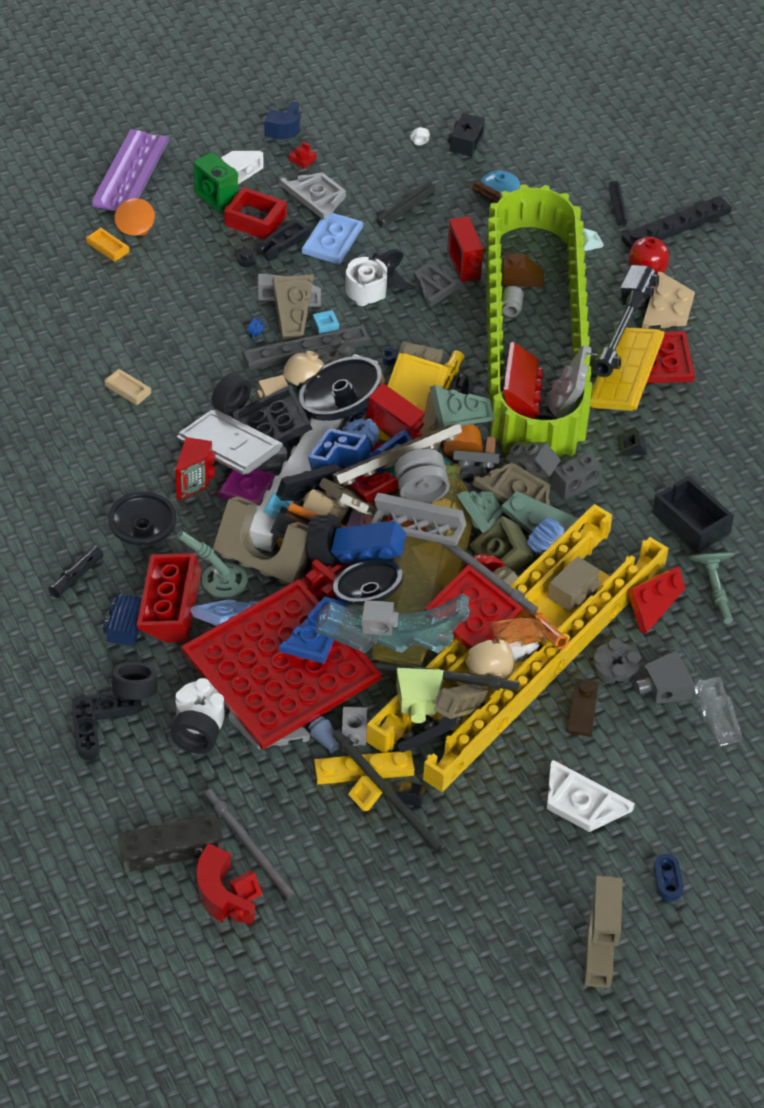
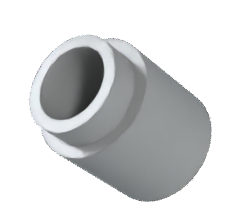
M510 286L504 289L502 297V311L504 315L515 317L521 312L524 293L520 288Z

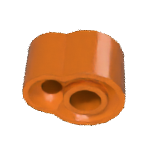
M475 425L462 426L463 432L457 434L458 438L452 441L445 442L442 440L445 454L451 456L452 459L454 458V450L483 453L481 433Z

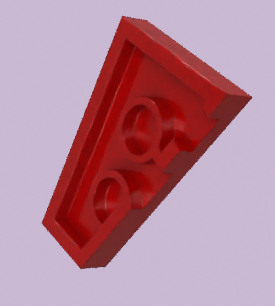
M672 567L627 589L640 633H647L685 590L686 587L679 567Z

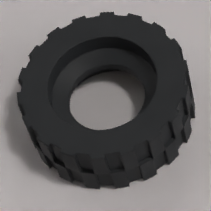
M315 515L309 522L306 538L308 555L311 562L317 559L325 566L337 565L339 560L331 553L336 529L342 528L341 522L335 515Z

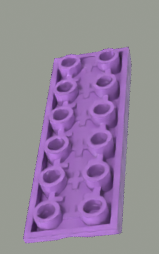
M130 129L93 198L92 206L116 211L124 201L133 198L139 199L169 142V137Z

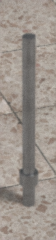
M430 525L426 529V532L434 530L435 528L432 525ZM440 543L464 563L473 567L530 614L534 615L537 612L538 607L526 599L524 593L519 589H513L458 545L452 546Z
M208 789L204 795L213 805V811L216 815L224 819L288 901L292 900L296 894L232 815L228 804L225 801H221L213 789Z

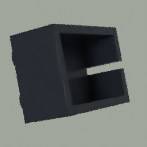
M686 476L673 484V488L668 487L655 495L652 513L696 553H700L731 533L734 515L691 477Z

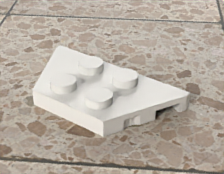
M554 760L551 762L547 809L588 832L633 811L635 803Z

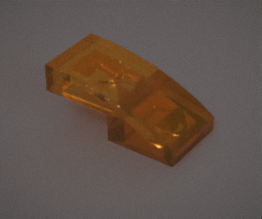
M516 618L491 623V630L497 643H500L499 640H504L509 644L520 641L521 646L544 640L537 619Z

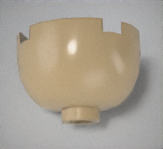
M313 351L297 353L287 361L283 370V376L291 383L299 386L300 383L304 384L308 378L314 376L324 366V363L318 358L319 355Z
M488 640L472 647L468 651V658L465 656V662L471 675L485 677L495 675L505 679L511 673L514 664V657L509 643L499 640L500 643L493 644L492 640Z

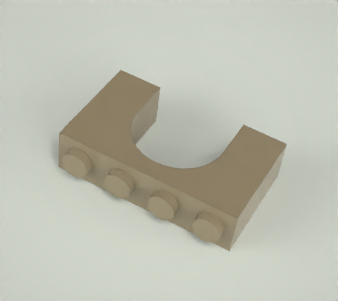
M239 496L228 499L213 550L219 552V555L223 558H233L240 561L239 564L244 567L258 569L262 575L274 576L285 585L301 579L309 558L306 541L309 526L299 522L288 525L279 552L274 557L266 556L254 547L250 537V528L258 504Z
M609 875L596 876L586 934L584 986L611 987L614 946L619 945L621 934L623 878H615Z

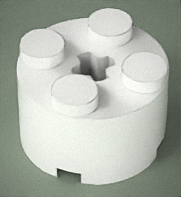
M359 257L348 264L345 291L348 297L356 301V304L359 306H365L368 303H374L386 297L387 267L378 259L372 261L368 260L369 257Z
M200 678L196 682L183 686L176 693V717L179 713L187 710L202 712L215 720L220 729L225 716L224 697L217 692L209 680ZM187 729L194 734H201L196 730Z

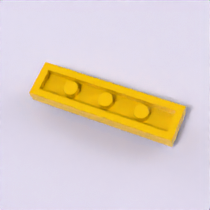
M411 750L403 753L398 751L362 755L382 778L414 776ZM350 756L314 759L317 785L359 781L362 776H367Z

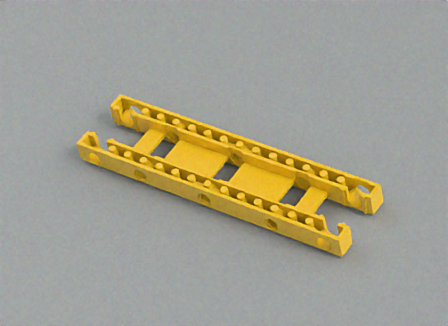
M595 504L588 509L511 585L513 589H519L524 593L525 598L538 607L537 612L544 614L548 622L555 626L563 635L567 636L569 639L568 645L564 649H557L554 644L538 632V644L542 648L538 652L535 651L523 662H514L511 673L505 678L506 680L520 681L519 691L501 688L498 691L482 686L488 689V693L483 701L485 705L481 709H477L471 716L469 714L462 716L463 720L451 730L454 733L446 737L445 752L438 764L437 755L433 753L427 756V760L424 762L423 780L440 792H443L631 601L627 589L656 576L665 567L668 547L651 537L646 541L643 540L640 557L635 566V557L631 555L626 557L625 562L611 576L600 570V584L595 590L597 593L594 596H590L580 606L577 605L571 611H568L548 598L550 582L577 556L582 559L587 555L590 556L592 550L603 539L608 538L611 529L612 514ZM520 614L514 619H518L529 626V623ZM454 639L425 668L471 674L465 662V656L467 658L469 656V649ZM443 680L442 690L443 688H453L455 685L462 686L466 683ZM398 694L367 724L366 742L382 753H387L389 750L392 751L394 745L402 738V735L412 731L413 726L416 724L411 720V714H403L401 712ZM437 711L434 715H428L438 722L444 717V715ZM387 716L385 722L380 726L382 720Z

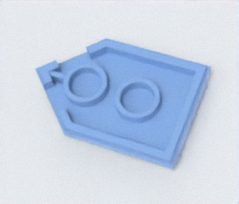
M222 600L191 607V613L195 618L218 626L258 602L250 601V603L236 602V600Z

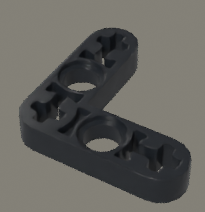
M115 693L76 699L72 703V714L79 756L84 760H92L99 755L100 747L96 720L136 715L142 709V699H125L117 696ZM133 701L134 705H129L128 702ZM110 703L113 705V708L104 710L101 708V705ZM80 708H85L86 716L82 717ZM84 725H89L92 727V729L88 732H82L79 730L80 727ZM90 740L91 750H86L85 741Z

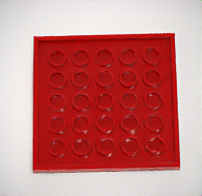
M299 579L181 646L182 653L200 675L209 680L217 692L223 695L224 704L262 750L381 680V673L341 627H339L325 664L279 652V646L292 636V632L296 627H300L305 622L307 615L319 603Z

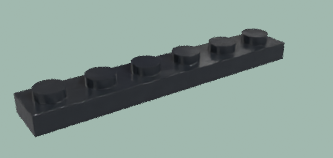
M718 196L622 234L621 240L629 249L637 240L644 237H654L662 241L730 214L732 207L721 196Z

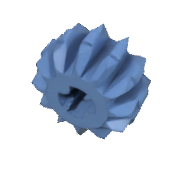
M362 417L360 420H356L354 418L353 422H346V426L342 428V431L367 436L370 448H375V444L379 442L378 427L371 419L365 420Z
M547 517L533 530L527 545L533 552L542 555L564 534V528L555 519Z

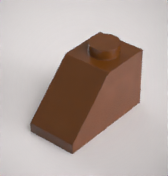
M504 253L502 285L543 288L544 270L525 254Z

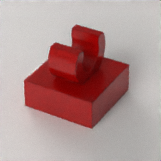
M302 142L301 146L296 147L289 154V161L304 169L316 160V153L310 150L309 144Z
M251 870L229 882L232 893L247 901H252L262 895L256 874Z

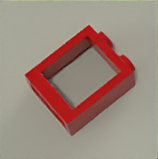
M243 187L234 196L231 204L227 205L224 209L225 226L265 240L267 236L279 228L287 217V202ZM247 205L269 214L264 220L240 211Z
M469 216L450 219L447 251L461 283L480 280L484 248Z
M382 383L369 396V406H367L365 420L371 419L373 423H376L378 429L390 438L403 430L408 432L412 440L421 437L425 412Z

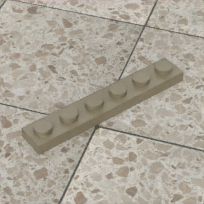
M451 423L332 474L335 483H342L343 486L349 485L356 481L355 477L362 474L363 477L370 476L376 473L375 469L381 466L388 468L395 465L396 460L408 452L423 448L433 449L437 447L436 443L442 440L445 442L452 441L458 438L457 434L463 431L459 423Z

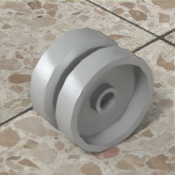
M417 449L401 456L395 463L394 470L399 482L398 488L401 498L432 503L444 497L449 491L450 483L446 473L444 458L436 450Z

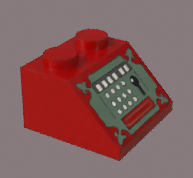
M186 437L175 468L176 498L178 500L208 488L210 479L215 478L216 466H213L216 451L212 450V441Z

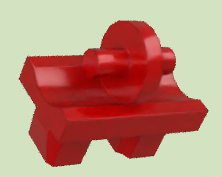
M316 559L312 562V570L305 575V583L311 589L321 584L323 586L319 589L321 597L334 599L336 597L333 589L334 581L345 568L341 565H337L334 568L331 565L326 567Z

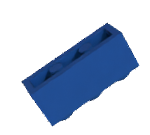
M396 521L337 528L331 553L342 564L401 557L407 533Z

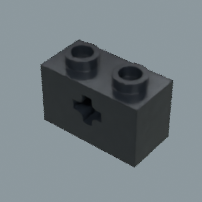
M463 113L461 118L456 120L454 131H451L449 134L450 152L472 157L484 134L485 118Z

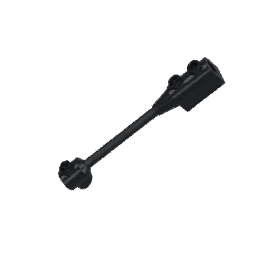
M631 265L621 286L622 303L626 305L623 316L608 347L601 348L598 353L590 354L589 366L600 377H608L614 369L621 368V357H618L615 351L632 314L645 303L647 298H653L654 287L659 286V275H656L654 269L649 266Z

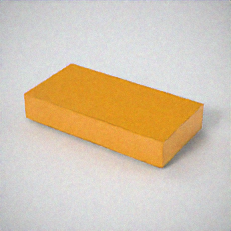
M102 228L86 237V243L114 262L129 253V246Z

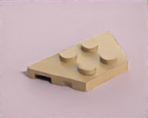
M658 271L659 286L654 287V296L650 298L642 328L649 329V326L660 325L661 328L686 326L695 292Z

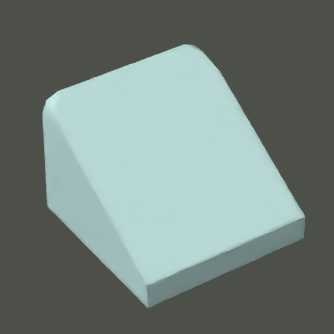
M583 228V249L585 251L604 246L597 232Z

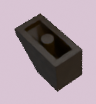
M575 679L568 727L569 734L592 736L599 682Z

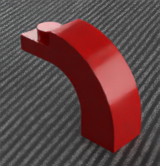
M208 843L197 865V890L203 907L212 917L222 923L227 916H230L236 922L251 925L255 919V904L232 894L222 885V880L231 868V853Z

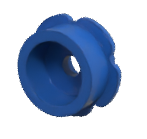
M254 317L248 328L247 333L251 334L253 338L255 335L260 336L265 325L262 324V318L259 320Z

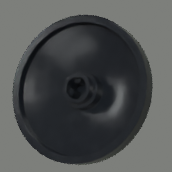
M354 356L338 359L321 367L314 376L304 382L299 393V401L304 412L313 419L321 421L343 419L369 406V396L384 383V375L378 363L370 358Z

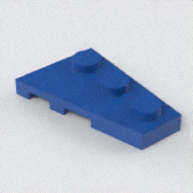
M324 597L307 615L305 622L300 627L297 626L292 632V636L279 646V652L325 664L347 610V604Z

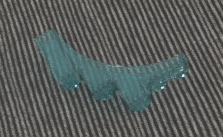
M460 594L452 601L434 609L417 613L399 614L398 626H393L392 636L363 634V611L330 601L319 612L316 632L364 653L373 646L375 647L378 643L400 653H403L409 646L412 647L414 643L440 653L446 646L449 647L454 638L452 632L456 626L468 618L470 608H468L470 597Z

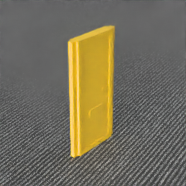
M626 327L615 350L618 357H621V368L614 369L608 377L597 376L591 391L590 406L592 408L627 411L637 409L665 335L664 331Z
M399 353L388 387L425 412L428 393L431 392L430 387L436 385L442 388L449 368L406 353ZM379 430L378 443H385L391 439Z

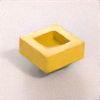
M362 776L348 795L363 811H369L383 792L368 776Z

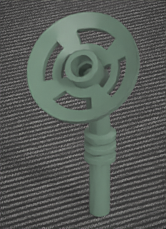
M183 530L178 532L177 538L194 549L195 553L201 558L212 563L202 575V586L209 595L220 599H228L240 595L245 590L248 578L243 568L234 563L222 562L214 553L213 548L204 542H198ZM210 572H213V581L209 583L208 575ZM240 573L242 580L240 584H237L235 582L236 574ZM216 587L221 588V589L231 588V590L223 591V590H218V589H216Z
M734 553L688 556V559L694 562L705 564L713 590V601L719 607L724 623L730 624L733 618L727 605L728 598L724 589L721 588L717 568H719L720 562L730 559L734 556Z

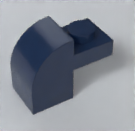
M291 101L286 113L271 109L264 121V136L280 140L295 137L300 132L301 111H299V102Z

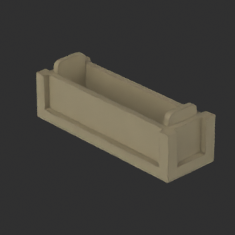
M465 684L450 689L443 688L436 696L434 702L437 705L434 710L449 719L474 713L477 709L481 708L488 689L473 684Z

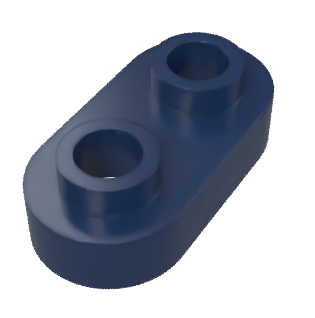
M670 854L659 855L655 859L653 868L658 894L665 901H677L681 898L684 889L679 861Z

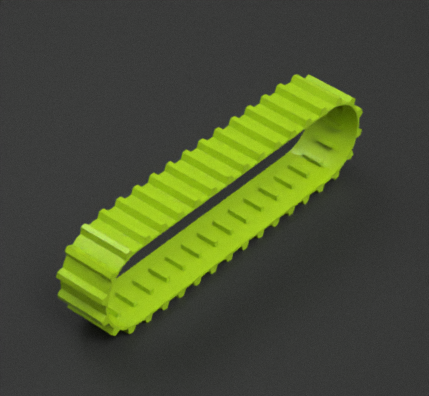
M526 184L520 185L518 190L501 192L499 202L491 203L485 254L487 274L486 331H488L487 390L489 391L488 399H490L494 415V421H491L490 436L499 439L502 444V452L505 454L510 453L511 448L516 443L546 442L555 454L561 457L564 454L573 456L576 453L577 442L585 441L592 391V382H590L591 367L589 366L591 355L589 354L583 363L588 365L583 392L575 402L574 412L565 417L555 420H536L524 417L513 411L505 403L503 391L504 361L502 359L504 348L502 346L503 316H501L503 302L501 301L502 258H500V239L503 234L518 228L533 227L548 230L565 241L567 251H569L567 263L569 265L568 279H570L569 293H571L569 306L572 307L570 322H572L573 359L583 345L589 347L588 307L586 306L587 292H585L587 282L585 277L586 263H584L583 221H580L581 209L579 206L572 205L567 193L558 194L551 191L547 185H543L541 188H529Z

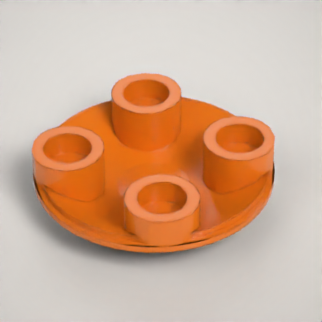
M133 198L126 200L115 212V223L118 230L131 236L146 235L155 220L153 207L143 199Z

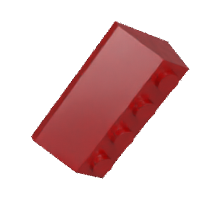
M512 342L509 348L504 385L505 401L516 413L524 417L536 419V416H540L539 404H541L542 380H544L543 367H539L538 358L515 342Z
M196 553L157 554L150 556L137 621L138 629L165 643L189 642L193 620L191 607L196 604L201 576V568Z

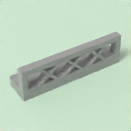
M378 493L375 498L377 512L371 524L381 523L380 520L383 515L392 517L393 520L391 521H396L399 525L407 520L413 521V525L407 528L402 527L407 533L406 536L457 546L467 525L463 510ZM427 525H433L436 528L429 532L421 530L422 527ZM449 529L456 530L453 538L443 536L442 532Z

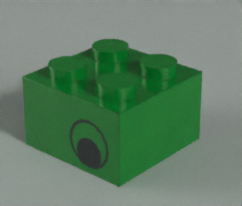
M213 152L193 162L194 193L221 213L227 205L231 204L234 196L239 192L238 172Z

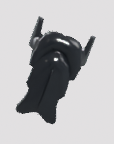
M399 249L373 254L372 258L374 260L378 259L386 265L387 282L401 290L415 289L413 285L405 281L395 270L404 257V254Z

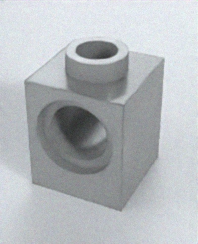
M365 600L362 615L363 634L392 636L393 626L397 627L399 613L394 610V602Z
M343 707L342 733L346 738H350L354 742L353 746L366 745L367 708Z

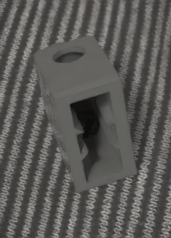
M675 651L647 663L644 666L642 679L634 682V688L638 695L649 692L654 703L661 704L692 700L695 683L678 652Z

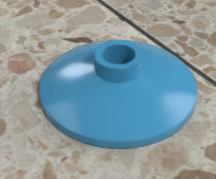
M491 171L481 179L485 186L488 185L500 193L520 189L519 179L507 171Z

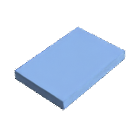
M331 213L326 220L321 218L302 247V254L340 265L362 230L363 222L335 213Z

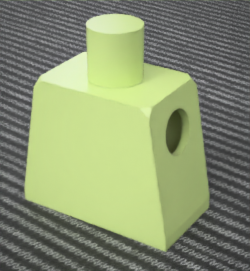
M397 668L396 687L400 709L403 714H411L413 722L423 723L426 720V715L436 714L434 708L437 704L434 701L438 692L442 690L443 670Z

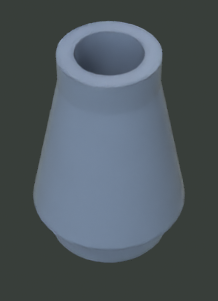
M324 717L315 719L308 727L310 735L327 748L330 753L337 751L340 745L332 737L335 731L330 721Z

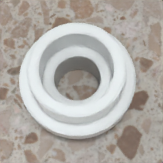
M419 127L410 134L411 140L416 145H423L429 141L430 133L428 129Z

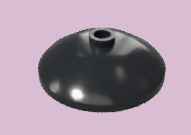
M152 492L127 494L112 505L108 514V524L111 532L121 541L132 545H150L162 541L172 533L177 520L173 504L167 498Z
M372 559L362 561L346 568L336 577L333 584L334 593L340 601L352 606H364L365 600L384 601L399 589L403 582V573L398 564L389 560Z

